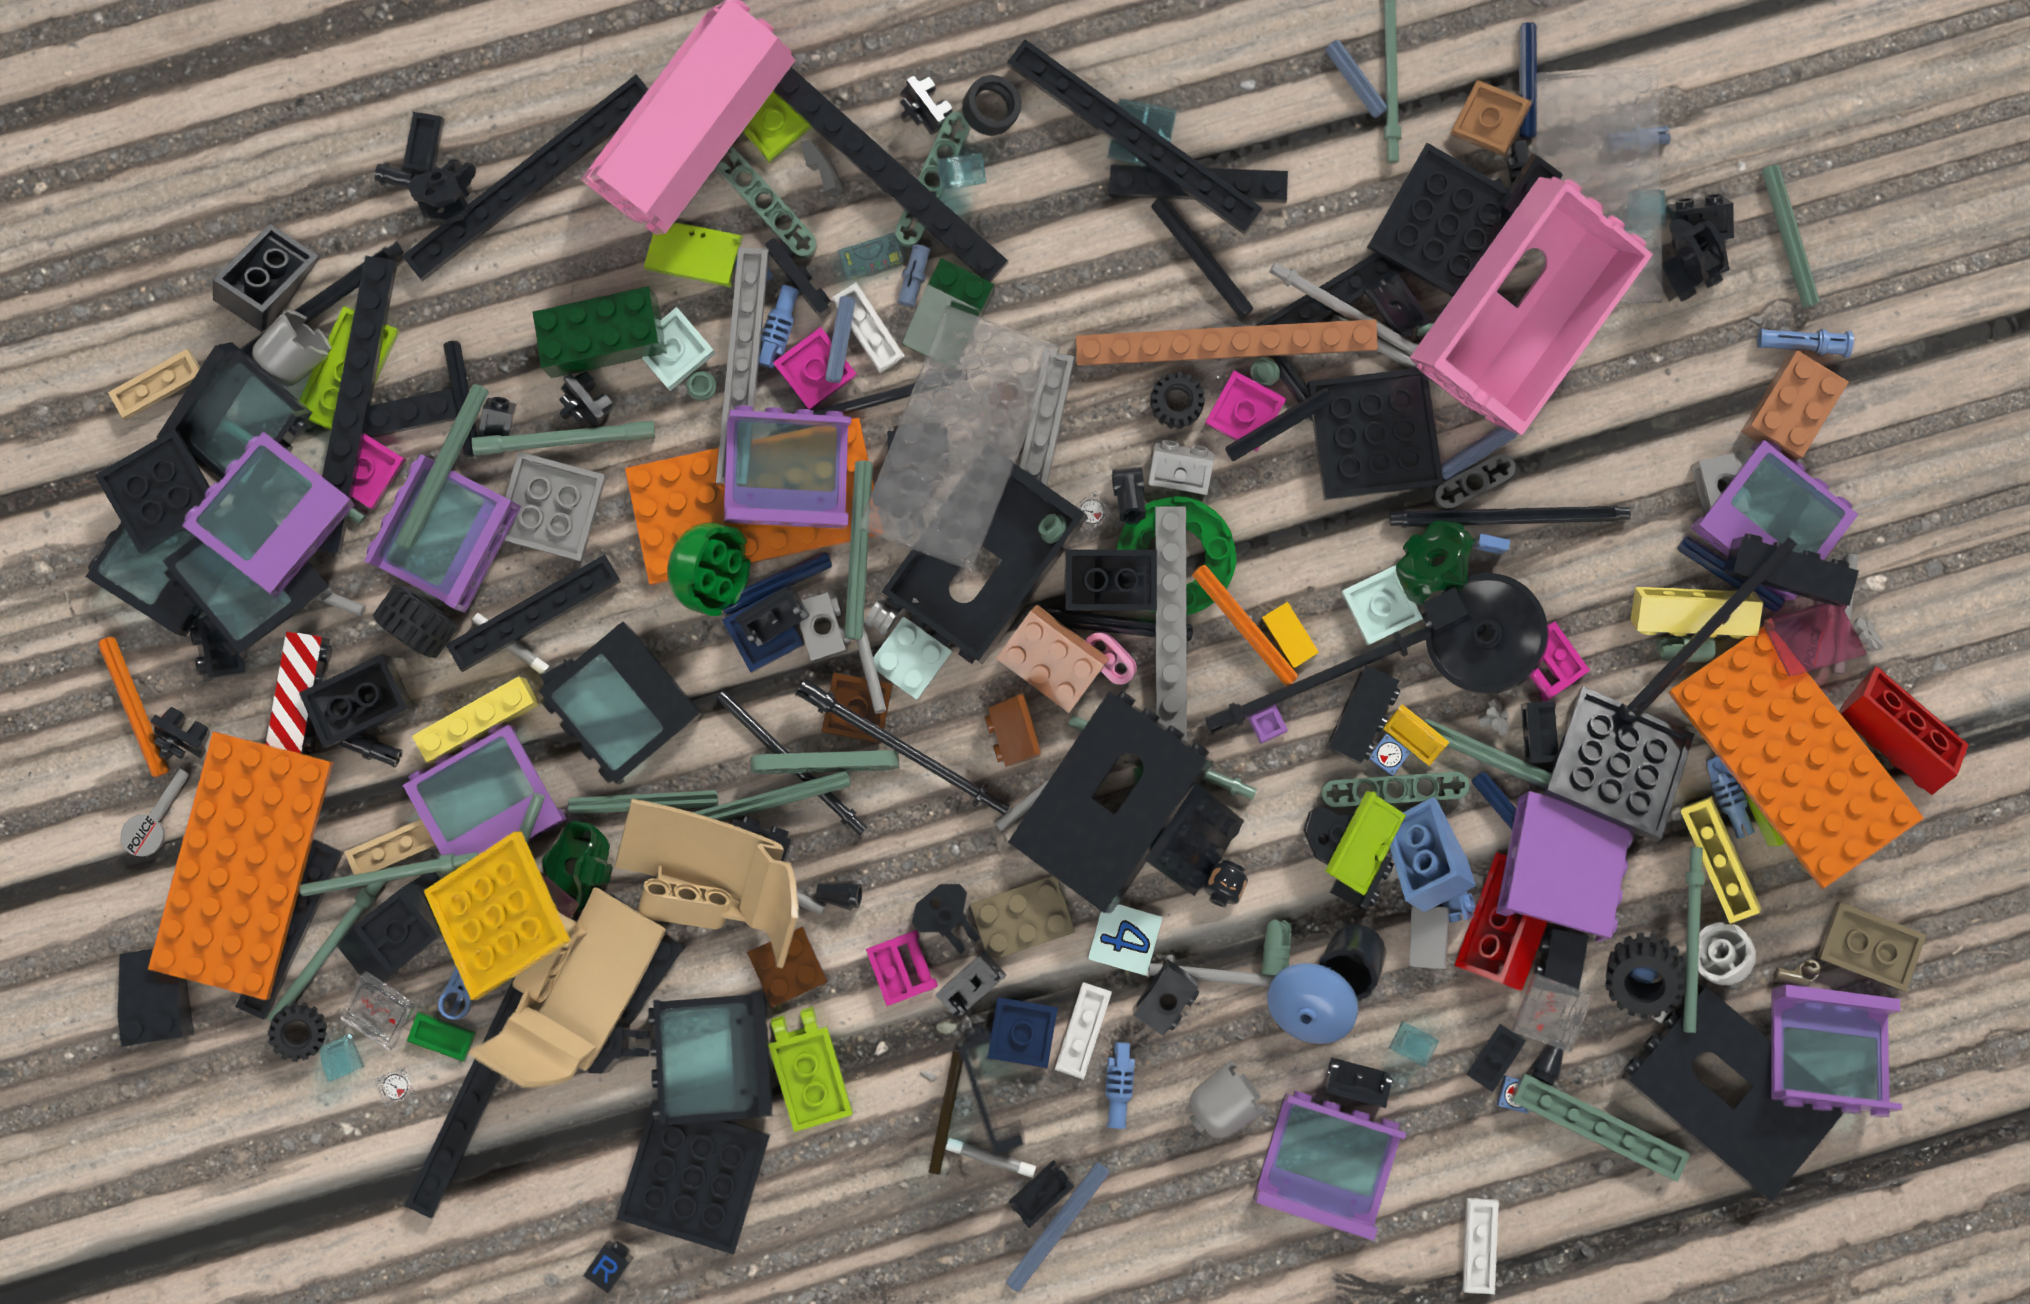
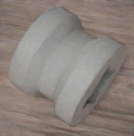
M879 598L866 617L864 624L869 627H876L881 635L886 636L900 612L894 608H888L885 602Z

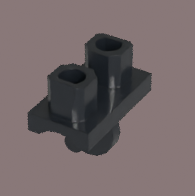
M913 76L907 79V85L900 93L903 97L900 103L905 109L900 118L903 122H909L913 119L917 126L923 124L932 136L939 131L945 118L952 113L953 108L947 100L942 99L936 104L932 101L930 97L934 95L936 87L930 77L917 80Z
M587 371L575 377L572 373L566 375L563 378L565 383L561 387L565 395L559 399L564 405V408L560 411L561 417L567 419L572 416L577 423L585 418L592 428L601 426L603 418L612 410L613 402L604 393L594 400L589 396L588 392L595 388L596 383Z
M170 707L162 717L155 715L150 721L155 726L154 732L160 735L154 743L161 747L159 757L166 761L173 755L182 759L186 751L201 759L206 752L204 744L210 734L209 728L195 721L187 732L180 729V726L186 720V717L174 707Z

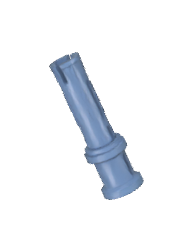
M1760 329L1757 337L1758 348L1814 351V354L1818 356L1839 354L1843 358H1849L1854 345L1852 331H1846L1844 334L1828 333L1826 329L1818 330L1816 333Z

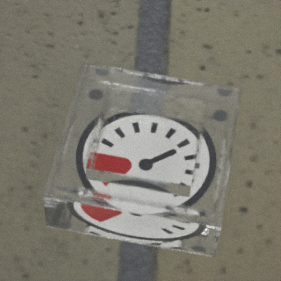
M1096 490L1075 505L1085 512L1088 517L1083 524L1088 533L1113 516V513Z
M405 1067L374 1079L385 1108L416 1095Z

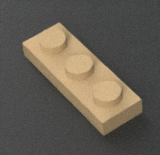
M185 349L111 390L108 394L121 417L128 420L189 386L198 373L200 366L189 349Z
M419 819L345 851V855L355 875L385 869L436 847V844L422 819Z

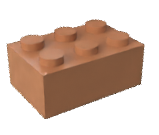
M1797 350L1785 358L1741 432L1756 442L1765 440L1766 442L1771 441L1777 444L1782 449L1781 453L1789 460L1797 461L1805 455L1849 381Z
M1038 605L1028 613L996 658L1068 713L1074 708L1109 660L1106 655Z

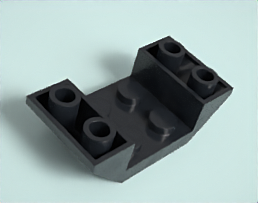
M437 872L423 874L400 888L355 924L336 945L365 983H369L368 986L373 993L377 992L398 975L399 969L439 937L443 936L424 893V890L441 880Z

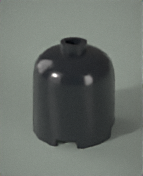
M1360 924L1346 925L1340 928L1331 938L1320 959L1319 965L1329 968L1343 977L1353 989L1357 1001H1361L1369 997L1378 985L1385 963L1386 947L1379 934L1371 928Z

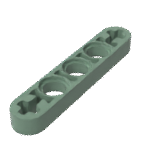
M953 112L945 118L918 178L939 199L944 192L970 133V125L966 122L963 113ZM957 121H961L964 130H958L954 137L955 142H959L957 145L950 140L952 134V126L950 124H956ZM943 146L950 147L954 153L953 157L948 161L940 160L936 155L939 148ZM930 173H937L942 181L939 186L932 188L926 185L925 177ZM904 210L896 227V237L900 245L905 248H912V245H919L922 241L926 229L916 222L914 234L917 236H911L909 240H905L904 233L901 231L908 230L912 220L907 218L908 215H911Z
M731 146L725 155L731 153L729 158L736 168L731 171V168L723 161L720 164L718 163L715 169L772 232L788 245L797 258L809 259L817 250V242L814 235L738 151ZM744 172L751 174L753 180L749 186L740 187L737 185L736 178L739 174ZM761 194H768L772 197V204L766 209H761L756 205L757 197ZM785 215L791 218L792 225L789 229L782 231L776 228L775 222L778 217ZM795 231L803 241L810 240L808 242L810 248L807 251L803 248L797 250L799 247L797 240L791 236Z
M893 750L760 754L750 757L751 773L894 770L899 768V753Z
M1460 772L1341 779L1325 783L1321 788L1320 796L1324 804L1329 807L1359 806L1361 799L1357 796V787L1361 783H1367L1379 798L1389 804L1422 802L1432 797H1435L1437 800H1452L1463 798L1469 791L1470 783L1468 778ZM1437 777L1442 778L1440 784L1451 783L1453 777H1456V781L1462 782L1463 786L1457 790V794H1454L1453 789H1442L1443 796H1438L1440 786ZM1421 779H1427L1433 785V791L1429 796H1422L1417 791V784ZM1391 781H1397L1403 787V793L1399 798H1392L1387 794V785ZM1346 784H1352L1350 794L1353 802H1348L1349 796H1340L1337 798V802H1333L1332 797H1327V791L1332 790V785H1336L1337 790H1348Z

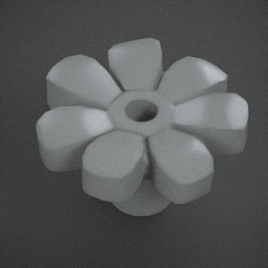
M1858 617L1853 621V629L1857 632V635L1849 640V644L1853 649L1857 650L1864 644L1872 652L1875 650L1879 651L1884 647V643L1878 633L1872 631L1875 627L1869 620L1865 622L1864 619Z
M1496 698L1489 699L1490 708L1487 709L1486 715L1478 717L1479 724L1482 728L1492 725L1494 731H1499L1500 736L1507 735L1509 728L1508 722L1505 720L1509 718L1507 710H1502V704Z

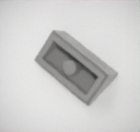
M1412 906L1410 967L1446 969L1449 908L1434 907L1423 912Z

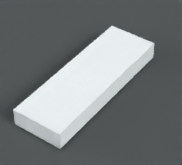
M857 282L831 298L837 309L841 296L855 299L851 330L880 374L905 358Z
M1082 982L1055 1066L1056 1071L1084 1079L1112 991Z
M1466 1198L1462 1291L1464 1293L1495 1294L1498 1200Z

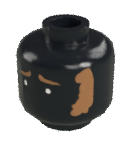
M1223 860L1222 863L1214 864L1204 884V891L1210 896L1209 901L1223 908L1227 904L1239 903L1248 883V877L1244 873L1245 869L1229 860Z

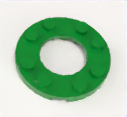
M1180 496L1154 500L1145 505L1146 519L1141 520L1135 525H1127L1126 523L1123 527L1116 550H1147L1150 541L1155 537V507L1186 506V530L1192 532L1201 541L1205 551L1204 565L1210 569L1226 589L1228 588L1236 566L1233 535L1223 518L1210 506L1198 500ZM1196 580L1186 584V616L1201 612L1215 603Z

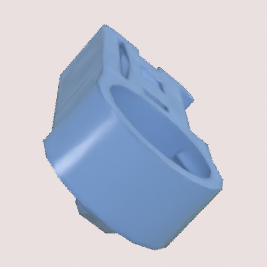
M455 967L447 987L439 999L438 1006L443 1016L448 1019L459 1020L470 1012L473 1000L470 999L459 971ZM452 993H458L450 1013L447 1014L444 1008L446 998ZM464 997L465 1008L460 1014L455 1016Z

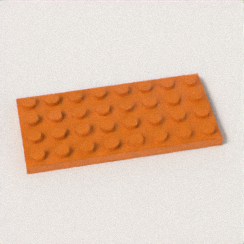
M851 419V424L848 426L845 513H848V526L844 529L723 523L725 485L716 483L719 448L625 468L649 585H656L668 582V559L678 538L689 528L701 523H718L740 530L747 540V543L744 545L746 559L751 560L750 564L849 543L851 540L855 463L861 460H869L860 419ZM817 426L752 440L747 487L833 492L835 489L836 429L834 427ZM872 478V490H871V492H872L873 489H874L873 478ZM872 497L869 538L885 535L879 507L873 504Z
M1768 623L1759 628L1758 636L1746 637L1668 692L1822 890L1924 819L1922 814Z
M212 732L148 966L149 970L263 1000L270 999L334 762L220 732Z

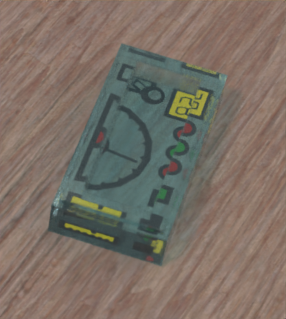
M895 232L838 250L847 280L904 263Z

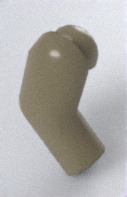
M1810 959L1793 971L1777 967L1773 979L1777 983L1805 987L1819 976L1821 968L1817 961Z

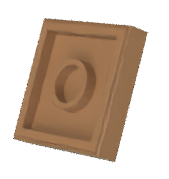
M1477 80L1451 130V136L1506 157L1532 103L1528 99Z

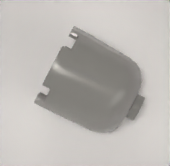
M286 310L256 341L252 351L253 361L285 387L293 386L301 381L327 357L328 352L331 350V346L322 331L318 328L313 331L304 323L307 318L293 310Z
M1232 1060L1196 1087L1190 1097V1108L1194 1114L1190 1117L1191 1122L1200 1133L1206 1130L1211 1136L1218 1139H1225L1268 1111L1266 1105L1261 1104L1259 1106L1257 1103L1261 1096L1244 1073L1239 1076L1234 1071L1237 1065Z

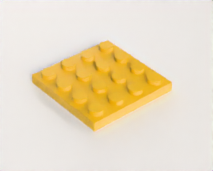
M514 831L424 890L471 1000L482 998L571 941L522 831Z

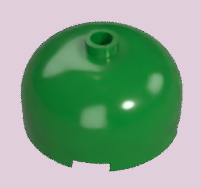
M701 523L689 528L678 538L669 555L667 578L674 597L684 607L705 615L719 616L722 615V610L730 603H737L741 597L740 594L747 584L751 560L746 559L744 545L747 543V540L740 530L718 523Z

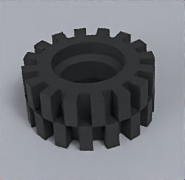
M1177 372V374L1169 373L1166 377L1160 378L1158 383L1155 384L1150 397V408L1153 410V416L1159 419L1158 422L1163 425L1164 423L1168 425L1167 428L1171 429L1173 427L1183 429V426L1188 427L1199 418L1205 404L1204 390L1199 386L1200 382L1197 379L1193 380L1190 374H1187V376L1182 375L1183 372ZM1173 390H1182L1189 398L1188 407L1179 412L1171 410L1166 404L1167 394Z
M295 1002L291 1006L286 1005L275 1014L268 1030V1036L270 1037L268 1042L270 1046L273 1045V1051L276 1055L280 1053L282 1054V1059L292 1058L293 1062H297L301 1058L303 1061L307 1060L309 1056H314L318 1052L327 1034V1024L324 1023L323 1014H319L315 1006L311 1008L308 1007V1003L303 1002L302 1005H298V1002ZM293 1021H302L309 1027L310 1035L308 1039L301 1043L292 1042L286 1036V1026Z

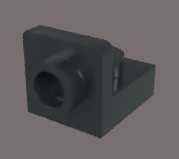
M503 397L487 398L482 408L478 437L510 436L513 415L517 404L511 403Z

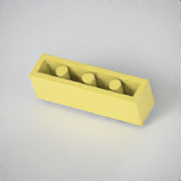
M1635 587L1631 622L1637 631L1645 635H1656L1657 632H1669L1674 636H1687V633L1696 634L1736 591ZM1752 592L1730 615L1729 620L1724 625L1721 624L1710 637L1715 638L1718 634L1729 635L1736 639L1758 636L1763 601L1757 593Z
M518 676L414 734L412 737L426 763L435 764V761L442 756L457 752L462 749V745L470 740L484 737L489 734L488 731L501 723H509L539 706L540 703L526 678Z
M1710 796L1683 807L1680 811L1696 847L1703 848V864L1729 923L1731 924L1760 913L1762 909L1713 797Z

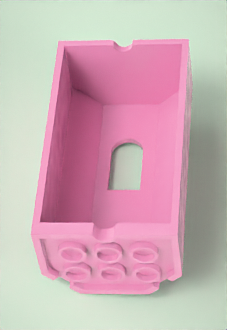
M724 0L718 6L716 5L706 12L580 179L631 220L641 224L643 222L647 223L645 228L655 235L666 234L796 61L791 55V50L772 33L774 31L773 27L761 18L756 20L748 13L749 7L741 0Z
M1552 177V179L1538 178L1410 356L1411 361L1418 365L1417 368L1420 372L1461 404L1485 416V419L1494 425L1519 435L1524 434L1653 255L1645 248L1647 243L1642 238L1633 233L1631 235L1623 229L1625 224L1618 218L1610 215L1607 219L1603 215L1604 212H1602L1604 207L1595 199L1584 197L1580 193L1582 188L1570 179L1561 181L1556 177ZM1531 248H1537L1544 254L1545 266L1515 307L1500 295L1497 290L1522 255Z

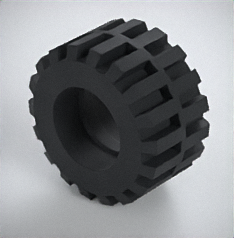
M393 585L372 615L377 624L396 639L430 658H437L458 629L455 622L437 607L411 590L399 585Z
M1638 933L1636 939H1633L1630 935L1624 938V944L1618 942L1614 947V952L1611 951L1606 970V990H1609V997L1612 1002L1617 1000L1616 1007L1621 1011L1624 1008L1628 1009V1015L1634 1017L1635 1013L1641 1014V1018L1648 1019V1014H1653L1654 1018L1661 1017V1011L1668 1014L1672 1011L1673 1005L1677 1006L1681 1001V995L1684 994L1685 961L1682 955L1679 956V949L1675 945L1669 947L1670 941L1666 938L1660 941L1657 940L1656 934H1650V938L1644 937V933ZM1638 967H1649L1658 971L1663 978L1657 983L1648 985L1636 982L1628 976V973Z

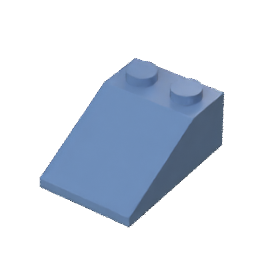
M1432 797L1403 812L1406 817L1390 846V850L1406 902L1426 912L1475 887L1476 884L1469 862L1437 799Z

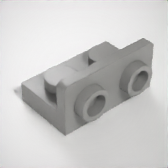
M1163 440L1161 443L1156 442L1148 485L1207 495L1214 453L1210 452L1208 448L1199 445L1187 448L1181 447L1179 443L1170 440Z

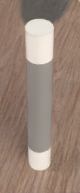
M477 613L471 620L477 627L488 621L480 613ZM515 642L506 647L507 650L539 674L549 670V665L520 643Z
M952 1138L948 1139L945 1150L1033 1178L1036 1168L1034 1165L1001 1154L995 1156L992 1151Z

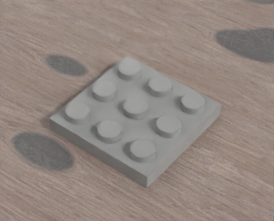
M518 451L505 498L522 507L504 541L582 562L607 476Z

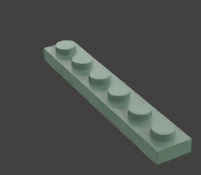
M1522 1073L1510 1099L1511 1102L1676 1182L1679 1181L1690 1156L1689 1153L1525 1073Z

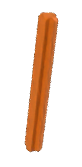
M1206 565L1198 567L1192 574L1195 580L1280 681L1287 686L1292 684L1298 678V674L1210 569Z
M114 637L101 639L98 641L99 649L151 776L160 777L169 772L168 765L164 759L159 757L161 748L154 744L156 736L117 641Z

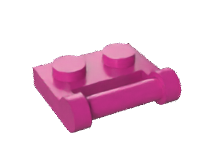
M1555 621L1548 625L1549 639L1543 661L1558 682L1551 686L1539 668L1530 676L1541 693L1539 695L1543 701H1548L1590 671Z
M918 930L866 948L886 1006L938 987L936 979L931 977L918 942L920 938ZM907 944L921 982L915 986H912L898 946Z

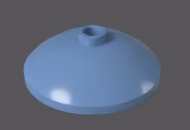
M1310 963L1288 966L1273 978L1268 989L1267 1003L1273 1019L1285 1032L1301 1041L1313 1044L1332 1043L1345 1037L1354 1027L1358 1016L1356 995L1349 983L1329 968Z

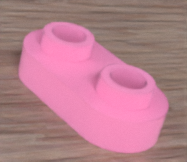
M1097 631L1086 639L1097 650H1099L1097 648L1098 641L1105 643V651L1100 652L1106 655L1109 660L1101 672L1111 682L1121 685L1129 682L1135 676L1137 666L1134 659L1109 633ZM1118 663L1126 665L1127 670L1125 673L1118 671Z

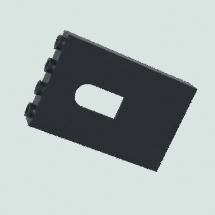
M987 444L882 590V593L888 596L885 602L898 612H901L903 608L913 614L909 620L923 630L927 625L936 631L933 637L947 647L951 642L961 649L958 655L969 663L973 664L977 660L983 665L1088 517L1081 509ZM1049 514L1061 515L1068 523L1067 529L1059 540L1054 543L1045 542L1039 532L1041 521ZM979 543L1002 561L972 601L968 603L957 602L950 594V583ZM913 598L917 599L918 602L912 603Z
M1122 690L1119 694L1112 691L1106 694L1008 841L1009 844L1103 913H1112L1145 865V858L1195 783L1200 784L1214 763L1213 760L1207 757L1210 753L1207 749L1196 742L1190 745L1184 741L1183 737L1185 734L1172 725L1166 728L1158 722L1160 716L1146 707L1143 711L1133 705L1136 700ZM1132 753L1141 759L1144 771L1140 780L1115 815L1092 799V797L1118 758L1124 754Z
M1698 985L1696 1033L1683 1032L1684 994L1681 999L1683 1003L1678 1010H1672L1663 1020L1662 1024H1664V1027L1658 1034L1653 1033L1643 1044L1645 1050L1638 1058L1635 1056L1624 1067L1626 1073L1622 1076V1079L1762 1198L1772 1202L1844 1113L1841 1112L1840 1107H1832V1110L1813 1109V1104L1803 1103L1802 1107L1784 1106V1101L1772 1099V1041L1708 987ZM1783 1052V1090L1834 1095ZM1701 1053H1714L1752 1085L1734 1109L1694 1075L1693 1062Z

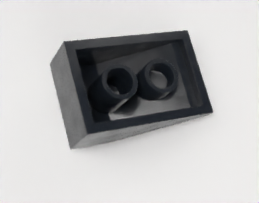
M269 224L213 278L212 300L263 332L284 310L319 260V255L272 224Z
M1066 549L1064 551V611L1157 610V550Z
M380 654L299 692L323 748L384 726L416 711L391 656Z
M153 949L120 954L117 1019L121 1047L194 1034L187 979L149 970L148 966Z

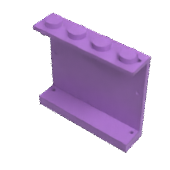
M1529 791L1518 797L1496 913L1509 916L1517 912L1596 935V942L1610 939L1617 929L1618 922L1615 915L1617 906L1621 903L1623 896L1620 886L1622 877H1624L1628 868V861L1625 858L1627 849L1632 843L1633 832L1548 796Z

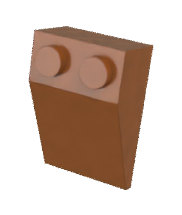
M1023 694L988 708L990 715L984 716L989 734L995 732L998 744L993 745L998 762L1004 761L1005 767L1041 756Z

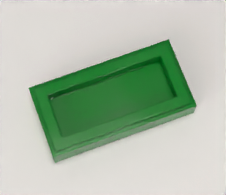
M417 1012L407 1042L465 1062L476 1032L425 1013Z

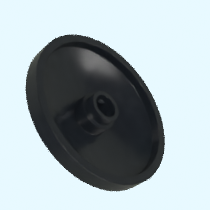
M1496 573L1468 576L1467 584L1459 593L1472 619L1441 635L1434 628L1431 629L1432 637L1426 639L1427 650L1437 670L1455 686L1478 694H1495L1508 691L1526 681L1542 662L1549 639L1547 617L1539 600L1521 582Z

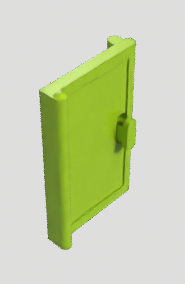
M674 222L666 234L655 235L653 233L644 268L647 271L731 287V278L737 261L738 247H741L743 235Z
M1366 791L1325 872L1349 886L1355 892L1365 896L1406 815L1379 798L1376 792Z

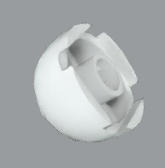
M1716 922L1705 927L1700 932L1698 971L1705 979L1718 985H1733L1744 980L1751 973L1756 963V950L1751 938L1739 926Z

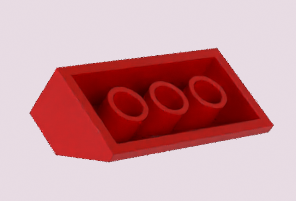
M1875 666L1845 700L1840 714L1852 729H1855L1866 739L1871 747L1883 753L1894 767L1904 771L1919 788L1925 789L1930 795H1933L1958 776L1968 744L1880 668Z
M1496 852L1454 966L1522 991L1548 921L1517 912L1509 916L1496 913L1507 859L1506 855Z

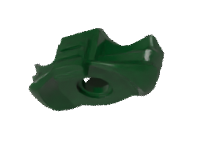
M1435 521L1428 526L1422 536L1414 534L1404 544L1403 550L1406 555L1396 564V573L1408 600L1420 605L1435 591L1450 590L1454 587L1460 591L1465 587L1468 581L1469 556L1476 540L1471 537L1468 531L1464 530L1462 524Z
M579 821L570 822L564 828L555 845L541 860L547 881V889L557 911L572 913L583 910L593 888L601 889L602 884L607 885L610 882L613 870L612 864L607 863L610 845L604 834L592 824ZM576 858L578 860L576 861L572 876L566 871V863L569 859Z

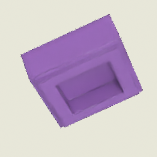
M1276 704L1247 717L1260 744L1288 731Z

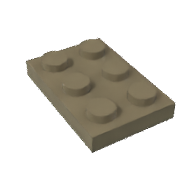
M1054 876L970 903L984 948L993 960L1075 933L1058 879Z
M1837 902L1817 959L1897 990L1907 992L1927 935L1848 904Z

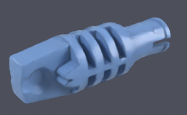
M781 285L775 309L768 313L761 336L760 349L762 351L759 358V363L764 367L773 369L775 366L773 362L777 360L778 355L784 354L794 323L792 312L797 296L800 293L796 288Z
M1718 756L1706 760L1711 787L1721 812L1729 816L1736 838L1745 837L1741 824L1744 825L1748 836L1755 833V829H1753L1745 809L1748 806V801L1740 784Z
M1115 1042L1114 1057H1108L1105 1096L1109 1100L1107 1123L1109 1128L1126 1129L1127 1101H1130L1132 1098L1135 1059H1129L1130 1044L1127 1042Z

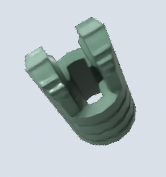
M1665 636L1658 638L1654 643L1657 646L1656 649L1661 656V660L1670 661L1693 636ZM1709 637L1686 662L1710 663L1715 657L1714 638Z
M1273 920L1267 924L1262 974L1277 975L1290 964L1292 927L1285 920L1282 922Z

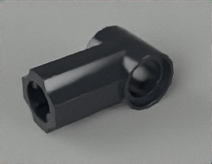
M1142 467L1112 469L1114 496H1117L1120 521H1124L1127 525L1138 524L1141 520L1146 519L1143 498Z

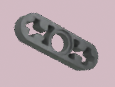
M1498 454L1444 482V485H1439L1434 491L1433 499L1435 504L1442 510H1451L1507 481L1515 473L1513 459L1508 455ZM1496 461L1500 465L1505 463L1508 467L1504 471L1505 476L1501 472L1491 476L1490 480L1493 483L1490 484L1487 472L1497 466ZM1476 474L1480 476L1482 487L1479 490H1471L1467 486L1466 479L1468 475ZM1459 481L1463 493L1456 494L1452 498L1453 503H1450L1449 500L1443 501L1441 499V496L1444 494L1443 489L1446 488L1448 492H1451L1459 487L1455 483Z

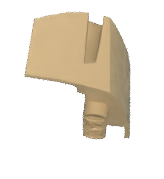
M631 799L615 868L656 876V878L648 879L644 884L638 907L639 913L652 920L709 929L722 928L725 925L726 919L745 921L751 928L763 930L768 934L775 954L776 965L779 968H783L798 918V900L793 868L790 863L781 861L784 851L782 845L753 832L706 816L660 804Z
M597 887L593 888L577 922L558 912L571 941L515 976L513 987L524 993L515 1013L509 1017L499 1035L472 1048L468 1054L523 1088L561 1084L573 1079L578 1067L584 1071L590 1068L632 998L666 931L664 927Z

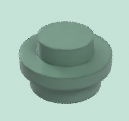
M1260 357L1255 360L1250 371L1253 381L1262 386L1273 385L1280 376L1277 363L1270 357Z
M697 371L688 378L686 387L693 399L706 401L715 394L717 383L710 373Z
M1047 515L1039 525L1042 539L1047 543L1058 541L1067 529V520L1061 515Z

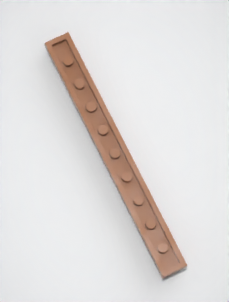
M1374 319L1076 335L1077 366L1377 351V321Z

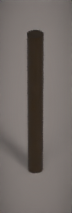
M956 1051L952 1053L928 1171L936 1175L941 1173L963 1065L961 1054Z

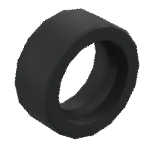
M988 75L976 80L968 89L963 98L962 111L966 122L972 129L982 135L996 136L1003 134L1015 123L1021 113L1022 101L1018 90L1010 81L1001 76ZM981 91H993L1003 98L1008 108V113L1001 121L989 120L980 113L975 101Z

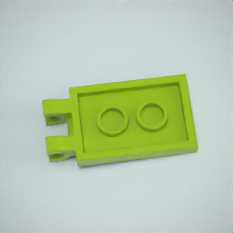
M813 1006L802 1009L800 1012L804 1028L788 1032L784 1015L772 1018L771 1021L776 1041L769 1042L768 1046L794 1132L853 1115L828 1025L818 1027Z

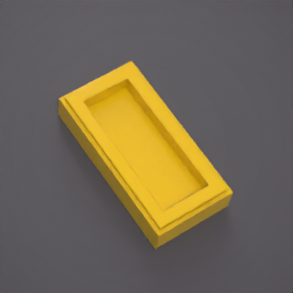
M1288 602L1261 618L1293 669L1319 653Z
M1401 704L1383 728V730L1428 766L1434 762L1449 744L1448 740L1403 704Z

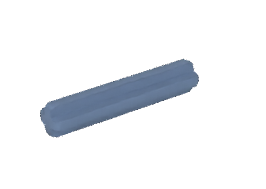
M1339 40L1330 43L1326 47L1328 56L1371 115L1375 118L1382 115L1387 109L1383 99Z
M841 296L839 299L825 378L826 381L831 383H840L842 380L855 307V299L852 297Z
M1501 427L1492 431L1441 464L1443 480H1450L1515 439L1518 434Z

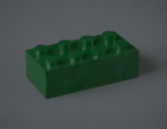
M649 286L532 312L541 368L551 378L642 359L641 357H652L667 353L658 299Z

